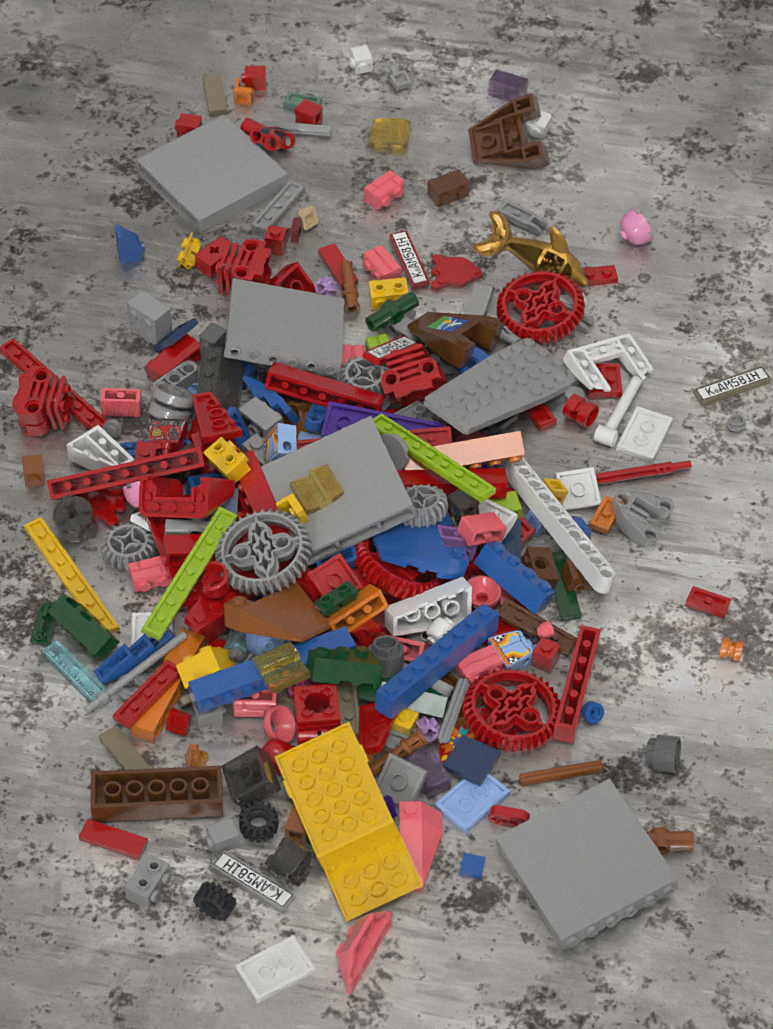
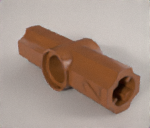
M656 827L651 829L650 832H646L661 855H667L671 851H694L693 831H669L665 827Z

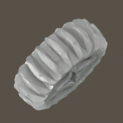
M355 355L354 360L349 358L347 363H343L342 368H340L338 381L384 394L381 377L389 369L385 363L376 366L364 359L363 355L361 358Z
M413 484L411 488L406 487V491L418 516L403 522L404 526L410 525L411 528L426 526L428 528L431 524L436 525V522H442V518L446 517L448 512L447 497L442 489H438L437 486L431 487L430 484L426 486L422 484L416 486Z
M128 521L126 525L120 522L119 527L113 525L112 530L106 531V535L102 538L101 550L103 558L107 564H111L112 568L118 567L120 571L126 568L128 571L129 563L153 558L156 544L150 531L135 523L131 525Z

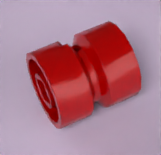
M574 393L565 403L562 414L573 421L576 420V423L584 428H589L598 416L599 406L590 401L586 402L585 398Z

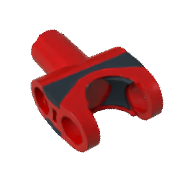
M248 117L244 119L240 127L245 134L250 136L254 144L270 151H275L279 148L291 149L296 142L292 133L278 126L267 127ZM287 136H288V137L290 138V140H291V143H290L289 146L286 145V142H285V139H286Z

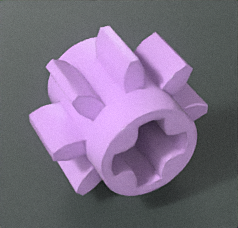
M330 276L325 278L319 277L315 284V293L333 297L338 292L337 282L332 281L333 277Z
M424 716L419 721H416L417 725L413 729L414 733L416 729H419L429 744L437 739L440 726L434 717L428 719Z

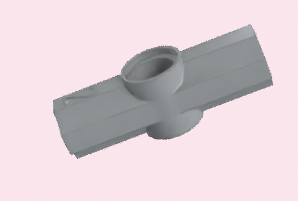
M188 518L187 520L165 519V535L202 534L210 521L196 518Z

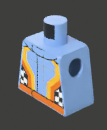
M277 423L262 442L266 464L297 450L296 425Z
M518 630L488 638V646H494L497 654L503 660V668L508 670L511 667L515 671L518 668L521 671L532 664V653L539 642L536 636L526 640L522 632Z

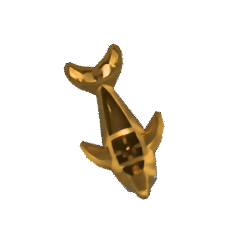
M497 211L489 212L492 223V236L472 246L477 254L492 256L508 250L534 272H538L539 269L545 272L547 269L551 273L555 270L556 274L561 272L563 276L568 275L569 279H573L580 287H587L589 285L588 279L584 274V266L569 252L567 241L555 227H549L551 243L527 238H515L512 235L507 219Z

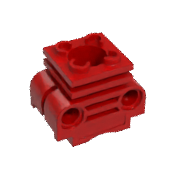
M247 239L242 243L240 251L239 243H235L232 249L231 242H227L226 247L221 251L222 258L220 262H217L215 270L218 273L216 285L219 286V294H223L225 287L226 295L230 294L233 278L266 284L271 279L272 268L269 263L271 249L265 248L266 241Z
M411 344L406 349H396L391 351L390 354L385 355L389 370L382 374L381 383L384 394L390 397L393 405L401 403L403 408L416 401L422 402L426 396L448 383L444 371L431 358V355L422 344Z
M30 365L28 373H20L18 380L19 388L12 402L13 410L19 418V426L26 427L25 436L36 437L46 435L50 430L51 423L54 430H58L59 425L61 430H65L66 424L70 422V409L74 406L75 402L74 395L71 394V385L68 384L66 376H62L60 381L57 375H54V378L52 377L47 367Z
M336 684L294 687L293 704L298 746L341 726Z

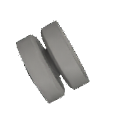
M155 384L153 391L155 399L150 401L148 413L161 419H186L188 424L191 417V411L188 408L194 407L192 399L194 393L171 384Z

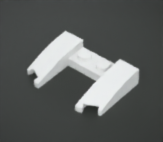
M630 333L567 350L563 358L569 370L590 390L593 388L603 389L604 392H610L611 390L595 365L600 362L618 358L624 367L633 376L639 377L642 382L646 378L645 373L653 371V367Z

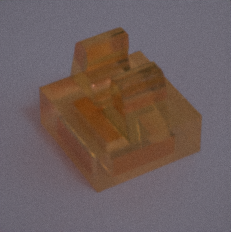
M190 744L185 754V767L206 766V762L209 761L208 753L199 750L198 744Z

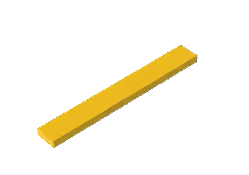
M40 517L25 524L24 530L72 598L83 604L112 634L119 631V625L44 519Z

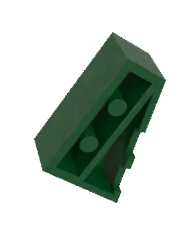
M65 593L47 611L61 624L60 626L66 632L74 636L73 639L79 645H84L87 648L85 651L94 659L99 657L105 660L120 643L83 604Z
M340 646L336 649L317 647L316 649L308 650L305 673L313 682L339 684L340 681L353 682V686L359 687L360 683L373 684V688L379 689L383 665L364 646L356 648Z

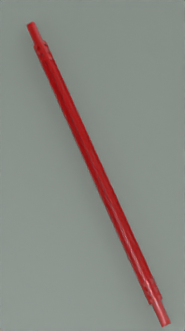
M690 460L676 463L669 461L596 473L595 475L597 484L601 485L669 474L675 470L692 468ZM513 487L507 488V492L516 491ZM447 500L448 509H453L457 506H460L468 500H471L474 505H477V500Z

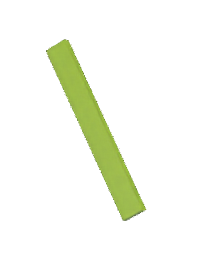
M381 413L373 419L380 436L385 433H394L400 436L408 446L409 452L407 453L409 456L482 503L496 493L494 486Z
M221 506L217 509L143 625L142 633L158 641L161 640L206 569L207 563L211 561L216 553V546L219 545L218 539L222 538V532H227V526L232 527V521L235 522L238 515Z

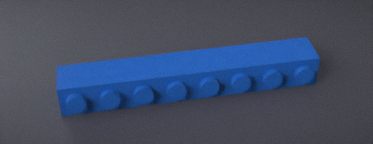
M484 603L481 604L376 691L375 709L388 718L393 719L497 632L499 612Z
M345 626L189 681V694L198 713L211 711L215 707L230 704L243 697H250L260 691L270 690L274 686L308 676L305 671L309 649H316L317 647L336 649L340 646L356 648V644Z

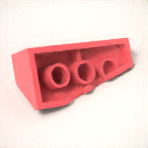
M399 801V833L423 886L413 891H423L439 841L443 835L442 812L422 801Z

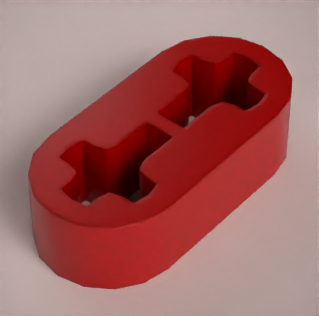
M500 805L490 807L488 815L490 823L511 828L530 820V814L527 811Z

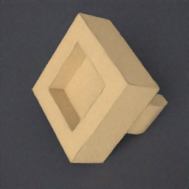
M310 205L305 209L301 208L296 211L297 217L301 218L302 230L306 231L319 223L314 206Z

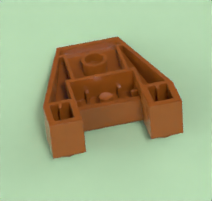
M290 582L289 588L284 586L281 592L278 589L274 590V594L268 592V596L255 602L247 600L242 596H236L224 603L225 626L239 632L303 642L330 629V624L297 582Z

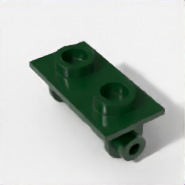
M346 581L316 600L314 604L320 609V613L324 618H329L340 610L338 606L340 603L342 607H345L355 601L356 597L359 596L357 593L359 591L352 583Z
M45 602L39 608L30 642L50 645L57 622L47 612L52 603Z

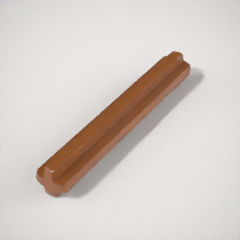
M601 760L520 773L519 781L522 786L600 773L603 771V764Z

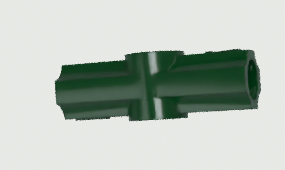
M408 292L395 301L386 300L381 305L380 310L365 318V323L371 332H376L391 322L397 324L406 313L419 306V300L413 292Z

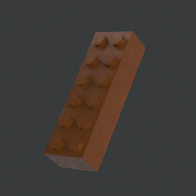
M222 765L91 771L90 809L92 820L96 822L223 816Z

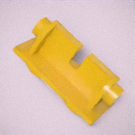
M193 232L190 233L188 238L184 237L180 247L183 250H180L176 258L179 261L177 269L182 265L190 270L195 265V254L199 251L201 243L199 239L192 238Z

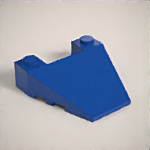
M448 512L446 517L442 518V522H436V525L431 524L428 528L426 526L411 528L410 525L404 526V523H401L371 537L380 560L405 568L407 564L418 567V571L425 573L426 570L437 573L436 577L455 580L464 577L469 564V558L465 549L446 547L437 529V525L453 527V522Z

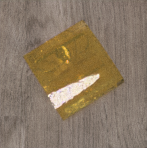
M399 118L373 119L369 139L370 148L388 146L390 151L406 148L411 125L410 120Z
M327 464L308 470V476L290 482V488L306 515L325 508L344 495V490Z
M291 642L252 658L257 671L272 694L311 678L310 671L300 660L299 652Z

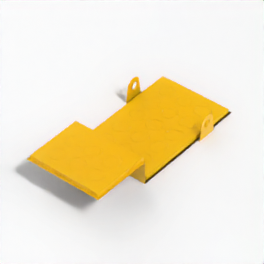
M349 722L275 756L284 778L283 784L290 800L296 806L315 854L327 875L346 922L423 886L368 764L371 763L362 744L359 745Z

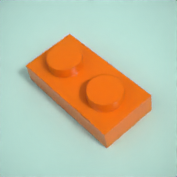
M605 495L590 521V529L608 535L616 521L612 507V497Z

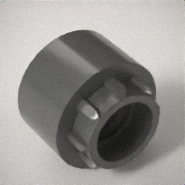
M380 636L368 647L383 665L381 677H394L405 668L404 647L395 637Z
M658 734L656 738L651 737L646 747V764L653 767L654 771L677 773L681 757L680 736Z

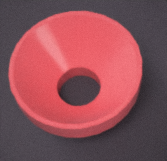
M476 576L467 581L472 586V607L477 609L484 603L491 608L500 600L501 587L492 578ZM478 596H486L488 600L486 602H478L476 598Z
M277 705L267 711L263 728L270 739L279 738L289 743L293 740L296 733V721L289 708ZM271 721L274 723L275 726L274 732H272L271 729Z

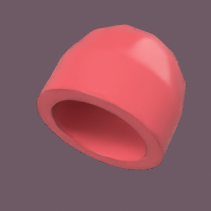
M549 621L541 623L537 629V634L540 638L543 636L549 639L555 635Z

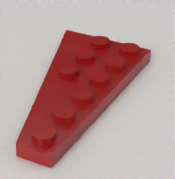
M248 535L245 537L242 543L249 541ZM279 563V572H281L285 567ZM236 566L231 567L235 573L243 577L259 579L254 569L241 571ZM232 586L229 587L228 593L222 598L213 599L202 594L185 616L184 623L197 635H200L225 618L224 603L236 596L245 597V599L250 601L258 596L254 595L253 592L250 595L246 594V592L241 594L238 589L234 590Z

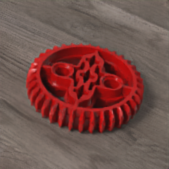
M539 269L538 272L532 270L530 274L525 272L524 276L518 275L517 279L512 278L511 283L507 282L506 287H502V292L499 293L496 311L499 321L505 324L504 326H507L513 334L521 339L530 338L542 346L543 342L550 344L554 340L557 343L558 338L564 340V335L570 336L571 331L575 332L576 327H579L580 321L583 319L585 302L581 288L573 279H569L568 275L563 276L561 272L556 274L555 270L550 273L547 269L545 272H542ZM540 286L537 291L528 289L531 287ZM561 290L572 298V312H568L565 304L559 301ZM510 302H513L517 311L522 313L520 324L516 323L509 316L508 306ZM544 323L553 325L552 327L540 329Z
M371 537L355 544L357 558L354 565L358 567L357 570L362 573L363 577L367 578L368 582L373 583V586L378 587L394 598L398 597L400 600L413 598L415 595L440 586L444 582L443 578L436 577L437 573L426 570L425 573L418 571V567L407 564L405 568L380 560L377 551L375 553L370 552L371 550H376ZM426 580V583H420V581Z
M502 667L500 671L494 668L492 673L486 671L485 675L480 674L478 679H474L465 693L462 711L464 713L463 717L466 720V726L470 728V733H475L476 739L481 738L482 743L487 742L488 746H495L497 750L504 749L505 754L508 750H512L513 754L519 750L523 754L525 749L531 753L533 747L538 750L541 745L545 746L547 741H551L554 735L560 699H558V693H554V687H549V682H543L542 677L536 678L535 673L531 675L528 674V670L521 672L519 668L515 671L511 667L508 670ZM503 686H517V687H516L512 692H510L509 690H507V689H506L505 687H503ZM479 696L483 698L485 708L491 711L487 718V724L476 711V701ZM537 696L544 702L549 712L546 724L542 722L540 712L534 708L537 703ZM515 727L523 735H509L507 733Z

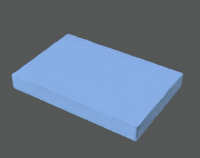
M488 774L481 786L463 779L434 804V808L442 812L444 817L466 834L489 814L490 807L499 805L510 796V790L490 774Z

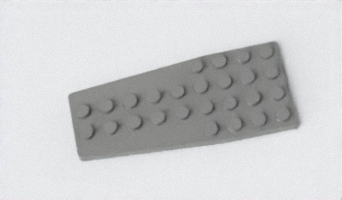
M526 338L492 354L425 397L423 405L458 431L468 435L547 402L564 393L572 386L579 385L581 382L569 370L562 359L556 357L547 349L532 341V339Z

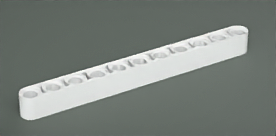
M521 458V461L516 463H509V460L502 461L501 465H498L497 468H505L508 482L593 589L602 594L609 593L616 572L524 458Z

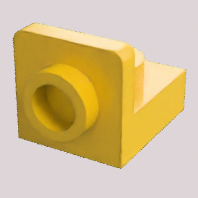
M293 493L276 502V506L281 513L286 511L288 514H293L295 519L298 518L303 524L309 521L304 509Z

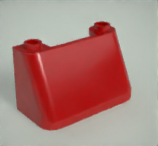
M140 476L139 511L146 517L204 519L232 498L235 491V480L200 477L202 482L197 487H191V495H183V485L178 479Z

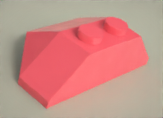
M392 912L370 913L358 919L355 926L349 928L345 943L339 945L336 951L338 968L348 994L352 995L392 925Z

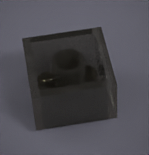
M257 745L222 765L232 802L242 808H246V804L249 802L252 806L253 801L259 803L282 790L270 754Z

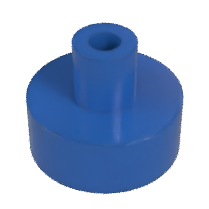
M589 701L584 704L581 714L584 720L590 723H598L603 718L604 708L595 701Z

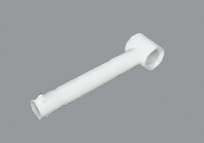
M633 376L606 425H599L597 427L594 441L610 447L615 445L619 433L616 429L642 384V380L639 377Z

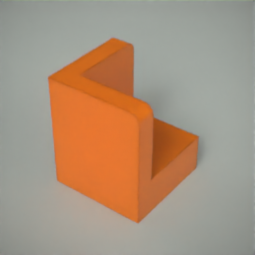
M237 78L234 88V104L252 106L254 89L241 87L240 78Z

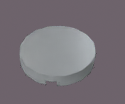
M385 433L381 435L396 470H402L409 462L408 446L397 434Z

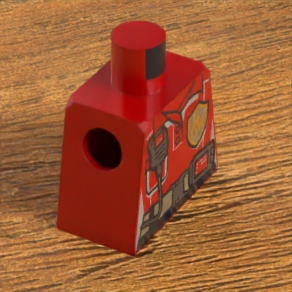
M149 418L150 442L170 443L173 445L170 453L179 451L183 448L188 435L186 419ZM162 451L157 452L158 456L162 454Z

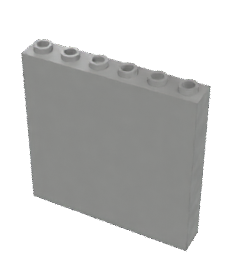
M225 115L136 159L137 173L199 233L281 191L288 183L289 177L285 169H282L274 159L270 158L264 149L254 144L245 132L239 129Z
M233 278L229 294L224 357L271 366L274 362L310 373L338 378L342 364L344 299Z
M371 416L261 466L275 501L278 502L283 497L293 493L309 519L308 522L303 524L309 532L312 546V555L308 566L418 516ZM289 531L291 537H296L293 532Z
M610 778L495 837L498 851L561 950L575 947L579 941L587 937H594L600 930L606 927H613L619 920L635 915L638 910L650 907L657 900L669 897L678 890V878Z

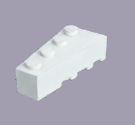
M463 577L424 591L422 594H417L413 598H407L391 604L385 609V627L393 636L426 631L427 627L438 617H447L457 625L471 614L472 586Z

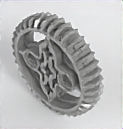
M262 508L260 513L254 510L252 515L246 512L245 518L239 516L238 522L232 521V527L227 526V532H222V538L218 539L219 545L216 546L217 552L215 553L216 561L226 566L230 586L234 590L238 589L241 594L246 592V594L250 595L253 592L254 595L258 596L262 592L265 596L267 592L274 594V590L277 589L281 592L284 586L289 588L290 582L295 583V578H301V572H306V566L309 565V559H311L312 555L311 538L305 525L298 518L295 519L293 514L289 515L286 511L281 513L279 509L274 512L270 508L268 512H265ZM268 526L288 529L296 537H290L287 533L273 535L271 528ZM248 533L249 541L238 544L233 548L235 543ZM298 550L293 561L284 570L279 572V562L291 559L295 555V551ZM236 566L241 571L254 569L259 579L243 577L235 573L231 567Z

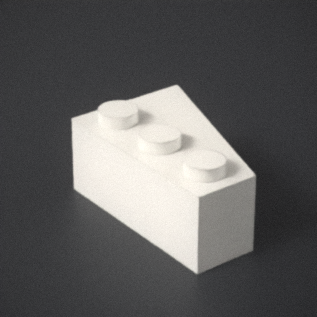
M99 425L67 444L68 459L89 470L135 460Z

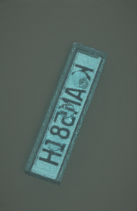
M58 640L41 651V655L89 703L96 698L95 695L99 692L107 690Z

